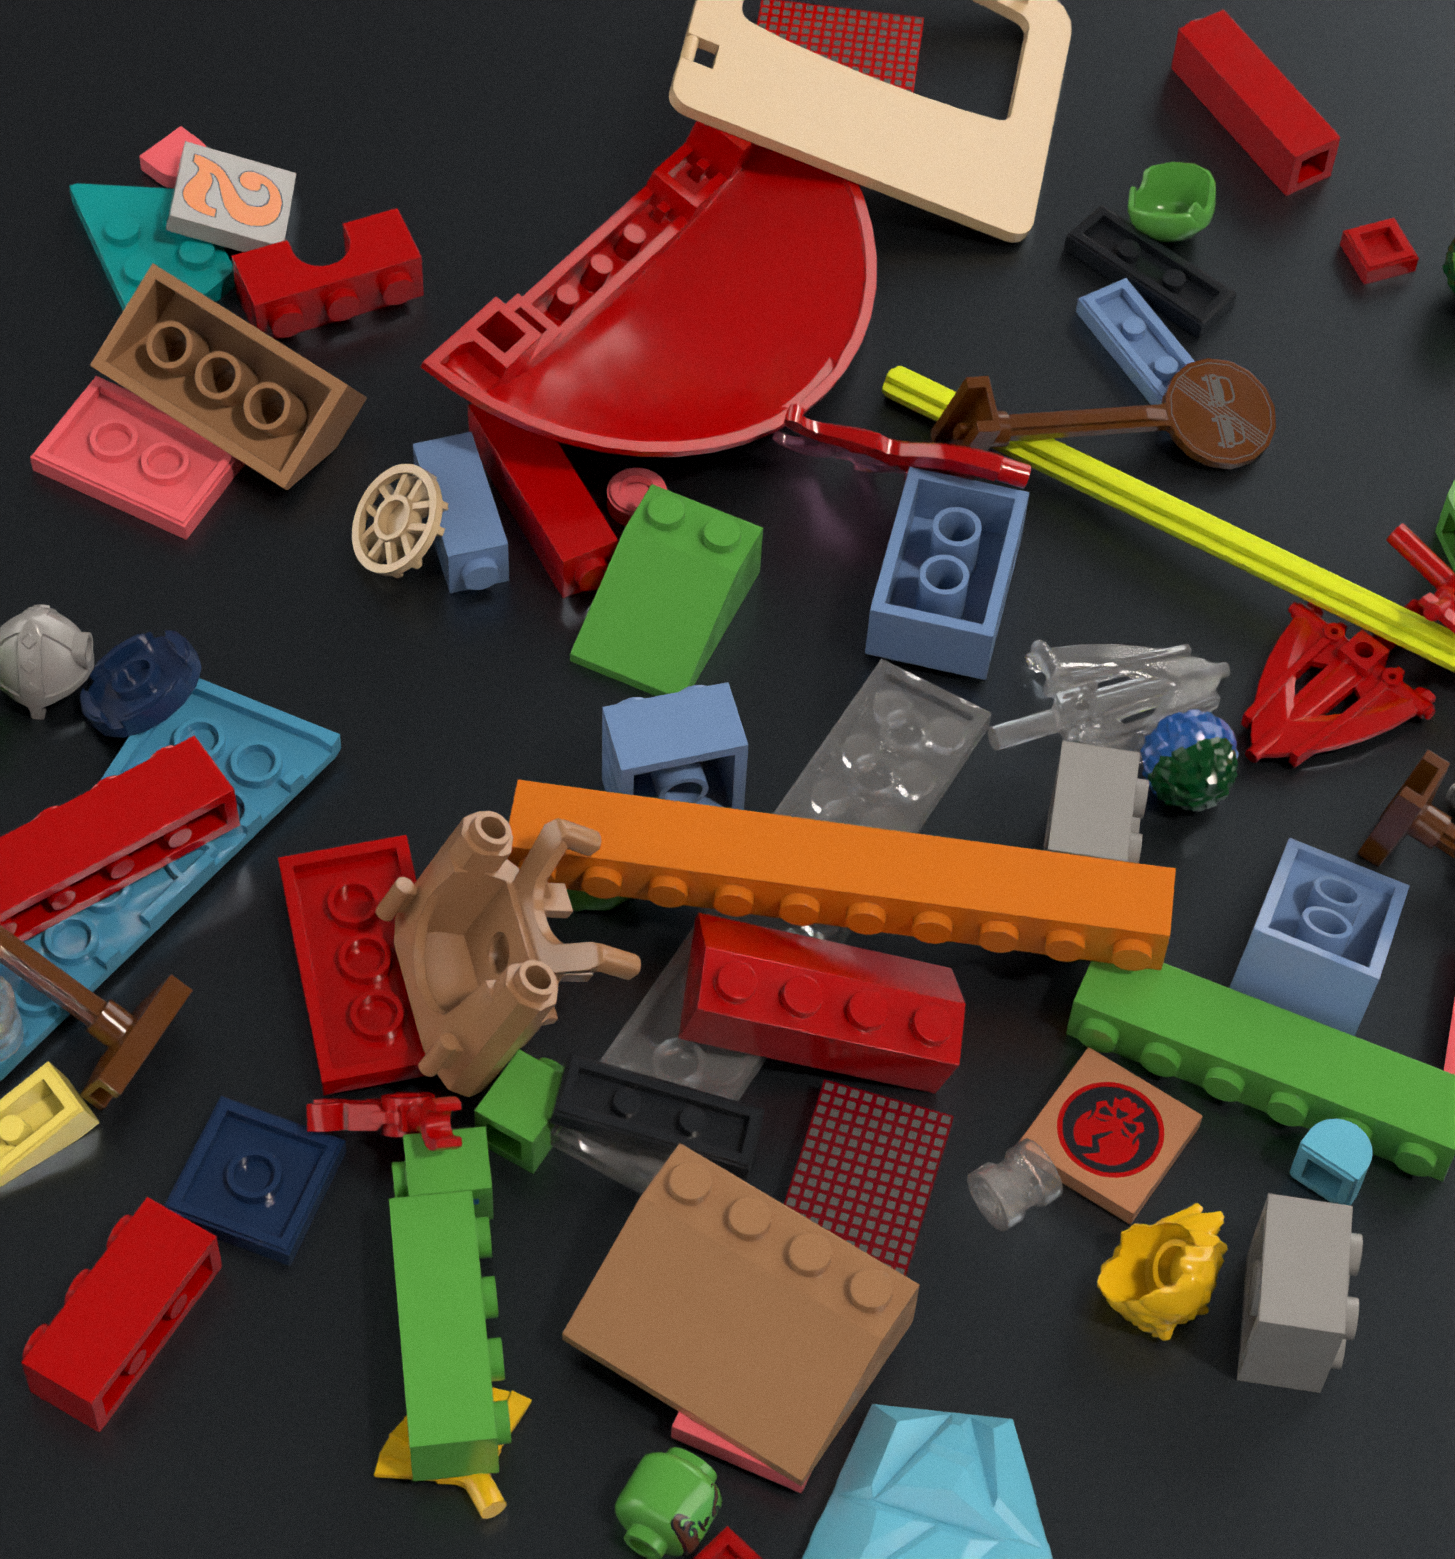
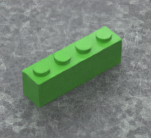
M472 1190L389 1198L413 1482L469 1476L480 1473H499L498 1445L511 1444L508 1400H493L492 1381L505 1380L501 1337L487 1338L485 1319L498 1318L495 1276L481 1277L479 1259L492 1258L489 1216L475 1217Z

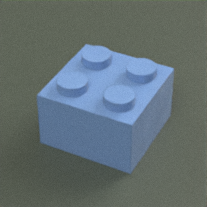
M728 682L711 686L693 685L684 688L680 692L645 699L632 697L622 700L618 704L602 707V781L606 792L744 810L748 742Z

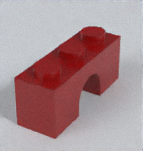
M398 208L343 223L345 256L340 261L331 265L314 266L302 262L293 253L288 240L232 255L236 295L249 323L273 339L287 338L302 331L336 321H345L353 316L390 305H399L408 300L424 296L422 256Z

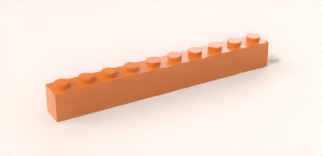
M525 780L517 781L509 820L513 843L511 854L507 859L519 869L543 826L556 818L598 831L601 835L600 849L591 856L567 849L548 878V883H565L568 890L583 891L601 899L620 896L649 900L656 905L667 908L686 905L715 909L722 914L733 917L752 914L781 918L790 924L799 926L818 923L847 927L856 933L865 935L883 932L913 936L922 942L931 944L949 941L979 945L988 951L997 953L1015 950L1045 954L1052 959L1063 962L1081 959L1111 963L1129 971H1139L1146 968L1162 970L1171 933L1176 868Z

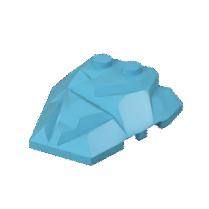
M872 1404L839 1474L821 1518L818 1520L802 1559H1053L1013 1419Z

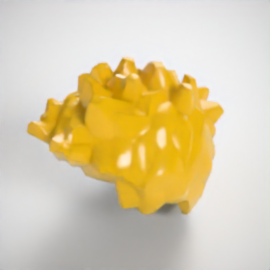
M1195 1203L1182 1211L1162 1218L1153 1225L1134 1223L1130 1228L1122 1231L1120 1244L1114 1249L1113 1257L1101 1265V1273L1097 1280V1286L1101 1289L1103 1296L1106 1297L1110 1307L1119 1312L1126 1321H1131L1133 1326H1138L1141 1331L1151 1333L1152 1337L1164 1341L1171 1338L1177 1324H1186L1188 1321L1194 1320L1196 1315L1207 1314L1209 1308L1206 1304L1210 1302L1211 1294L1217 1286V1275L1224 1262L1223 1256L1228 1250L1227 1245L1217 1236L1220 1227L1224 1224L1225 1218L1221 1211L1201 1213L1203 1207Z

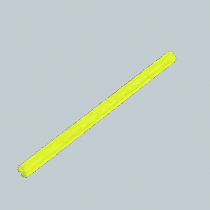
M903 366L891 368L882 386V393L885 397L936 422L956 393ZM1055 439L1010 441L1009 445L1005 447H991L1010 458L1029 464L1031 468L1455 673V634L1450 629L1434 621H1429L1407 608Z

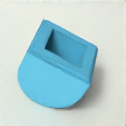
M1342 1119L1323 1120L1315 1124L1300 1142L1289 1174L1329 1202L1351 1205L1359 1193L1372 1160L1371 1142L1360 1127Z

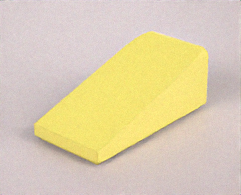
M49 1061L0 1099V1187L74 1143L100 1123L68 1078Z

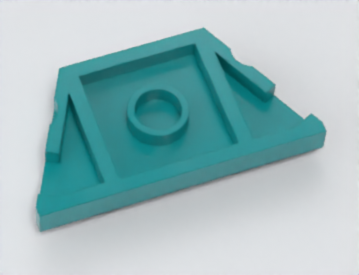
M79 183L69 186L72 203L123 311L152 264L157 265L214 302L220 300L235 287L233 265L223 246L166 230L173 188Z

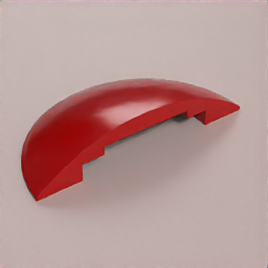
M696 121L686 142L652 172L646 186L525 295L521 296L517 293L506 304L498 297L492 299L427 357L420 367L456 394L496 417L535 434L590 450L638 457H681L713 453L748 444L785 427L786 411L791 404L802 406L804 408V415L823 399L845 373L862 344L872 315L877 283V255L874 233L864 195L859 184Z

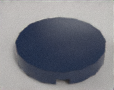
M164 630L166 635L157 638L151 632L141 633L118 644L103 656L89 675L94 681L89 691H85L82 688L79 698L82 712L92 726L104 736L124 738L143 733L167 720L176 712L197 686L202 668L197 652L185 637L176 631Z

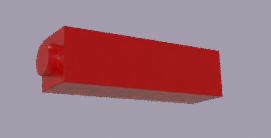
M1224 9L1202 19H1194L1178 29L1171 69L1285 196L1331 176L1341 137Z
M475 404L468 405L469 432L473 434L482 465L562 598L581 591L598 589L618 545V539L558 442L513 425L486 412Z

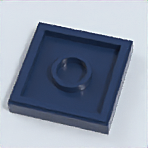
M221 1096L164 1207L217 1236V1240L291 1266L347 1152L346 1141L323 1132L307 1131V1126Z

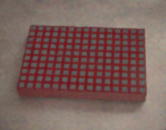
M824 1079L784 1205L907 1277L954 1116Z

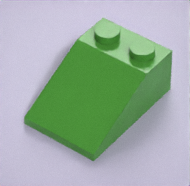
M651 484L622 533L571 650L570 661L655 696L680 692L686 687L695 685L760 573L763 527Z

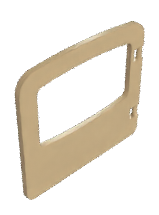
M695 0L679 62L669 90V100L677 112L698 122L1003 241L1014 243L1026 238L1034 224L1071 38V20L1065 8L1057 0H972L1017 23L1024 32L1006 120H996L920 96L865 75L789 42L748 21L742 12L744 0ZM697 48L715 54L712 68L693 62Z

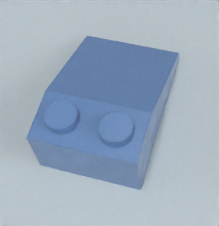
M1289 838L1229 988L1355 1036L1379 982L1410 885Z

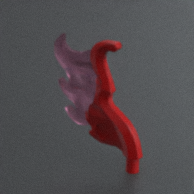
M791 404L786 411L784 425L790 430L801 434L802 437L790 436L776 431L772 439L785 448L805 455L854 462V470L869 473L894 472L905 474V481L909 467L970 480H973L975 477H981L1024 489L1031 473V465L977 448L946 443L895 440L871 430L810 420L803 416L804 408Z

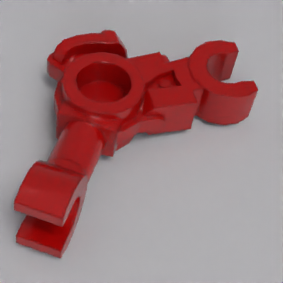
M396 1092L382 1095L381 1099L366 1100L314 1099V1103H307V1131H377L382 1128V1135L388 1137H403V1135L421 1133L423 1142L430 1151L459 1149L462 1147V1138L453 1134L450 1116L452 1111L461 1110V1101L455 1096L435 1098V1095L430 1092Z

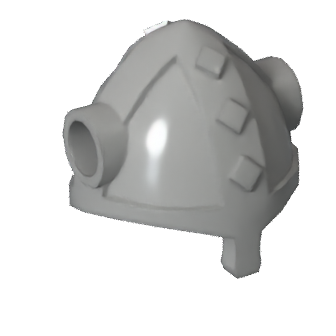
M38 604L28 607L24 612L9 619L0 627V689L16 702L27 706L32 719L44 720L46 706L72 694L88 679L94 669L93 637L91 632H81L77 625L59 614L55 609L50 608V605Z

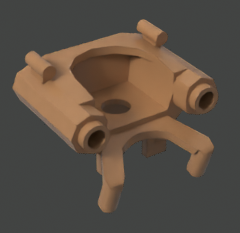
M478 811L465 816L415 884L406 877H399L376 907V914L380 919L391 921L395 917L394 946L423 1051L426 1054L419 1062V1070L422 1074L428 1077L438 1074L448 1090L466 1097L478 1094L486 1090L518 1049L526 1046L543 1025L554 1024L557 1021L558 1017L554 1006L557 1002L558 983L560 981L588 982L593 973L602 972L625 980H630L639 974L641 961L636 954L595 942L563 944L552 933L546 917L568 918L573 912L565 883H548L547 880L567 849L587 856H591L598 851L602 841L598 831L556 818L543 826L519 869L507 859L511 854L513 843L512 830L507 820L493 811Z

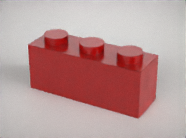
M149 1197L144 1200L133 1216L127 1214L117 1222L108 1238L106 1252L92 1270L86 1268L75 1277L66 1293L64 1307L50 1325L44 1323L33 1332L25 1345L22 1355L23 1360L21 1364L30 1392L99 1433L222 1268L217 1236Z

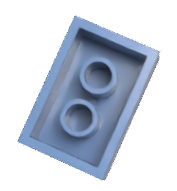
M909 467L870 608L865 654L986 680L1022 539L1030 492Z

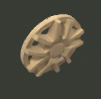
M399 464L381 473L367 488L356 509L352 526L353 549L357 559L366 569L379 575L400 578L403 577V572L411 567L418 570L423 565L422 557L432 545L435 537L443 536L445 528L440 527L442 512L448 510V503L442 500L441 489L434 474L414 464ZM400 478L398 485L394 490L390 484L394 480ZM381 493L385 500L377 507L374 505V502ZM370 514L374 517V523L366 530V522ZM428 516L427 523L421 524L422 519Z

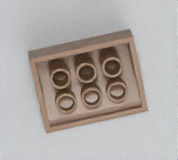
M680 1143L638 1200L564 1329L562 1340L802 1487L912 1324L920 1285Z

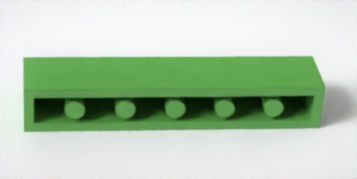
M1091 961L1073 1001L1066 1031L1067 1035L1079 1039L1086 1047L1102 1053L1113 1052L1141 1063L1145 1069L1155 1075L1162 1077L1174 1076L1200 1086L1211 1096L1227 1102L1238 1101L1266 1112L1273 1120L1286 1126H1302L1310 1130L1315 1124L1327 1119L1349 1121L1366 1133L1372 1145L1373 1155L1394 1162L1401 1170L1408 1174L1419 1177L1430 1176L1442 1182L1444 1181L1455 1156L1454 1074L1166 963H1163L1162 970L1146 968L1139 971H1129L1111 963Z

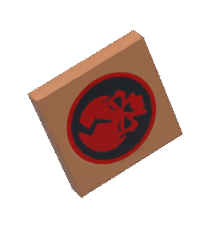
M1088 1047L1018 1142L1016 1155L1131 1225L1200 1127L1203 1115Z

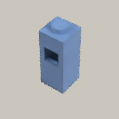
M472 432L414 443V465L424 468L437 477L442 500L448 503V510L442 512L440 527L445 528L443 536H436L434 544L449 592L455 593L468 589L482 590L493 584L509 581L508 542Z

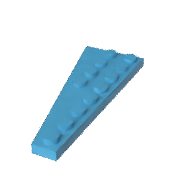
M199 678L197 686L186 702L167 720L143 733L128 737L101 780L113 775L118 776L147 761L159 749L170 745L175 746L195 735L235 790L240 826L29 938L24 943L94 992L336 758L341 750L340 734ZM1 963L0 1081L70 1015L69 1012Z

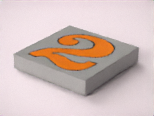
M185 141L180 157L166 230L241 252L284 241L296 173Z

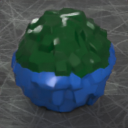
M1190 709L1185 713L1178 712L1166 716L1158 722L1150 735L1145 736L1144 745L1140 750L1144 763L1142 774L1146 780H1149V789L1158 799L1164 800L1165 804L1169 807L1174 806L1184 810L1190 809L1199 812L1216 806L1218 801L1228 798L1229 789L1233 786L1235 778L1238 776L1236 771L1239 753L1236 749L1237 741L1235 734L1230 729L1228 723L1211 712L1202 713L1199 709Z

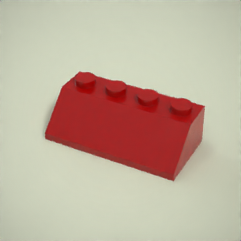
M698 912L694 923L678 1039L936 1094L960 1065L966 1003L952 968Z

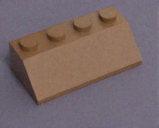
M152 264L90 364L91 367L286 490L290 489L337 448L367 399L366 396L155 264Z

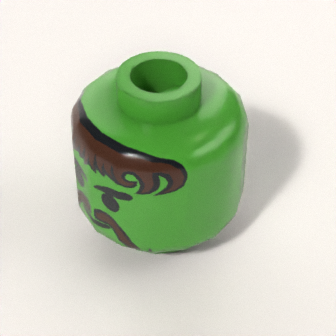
M677 1447L669 1448L666 1453L653 1452L646 1454L615 1504L617 1518L627 1530L624 1535L626 1544L635 1552L648 1559H662L664 1554L675 1557L691 1555L698 1547L722 1505V1497L719 1488L715 1484L717 1475L713 1468L695 1454Z

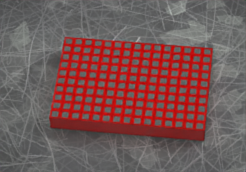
M761 0L758 26L829 60L914 93L924 18L782 0Z

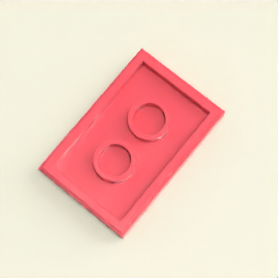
M98 376L92 380L30 457L33 471L185 540L192 534L245 464L128 389Z

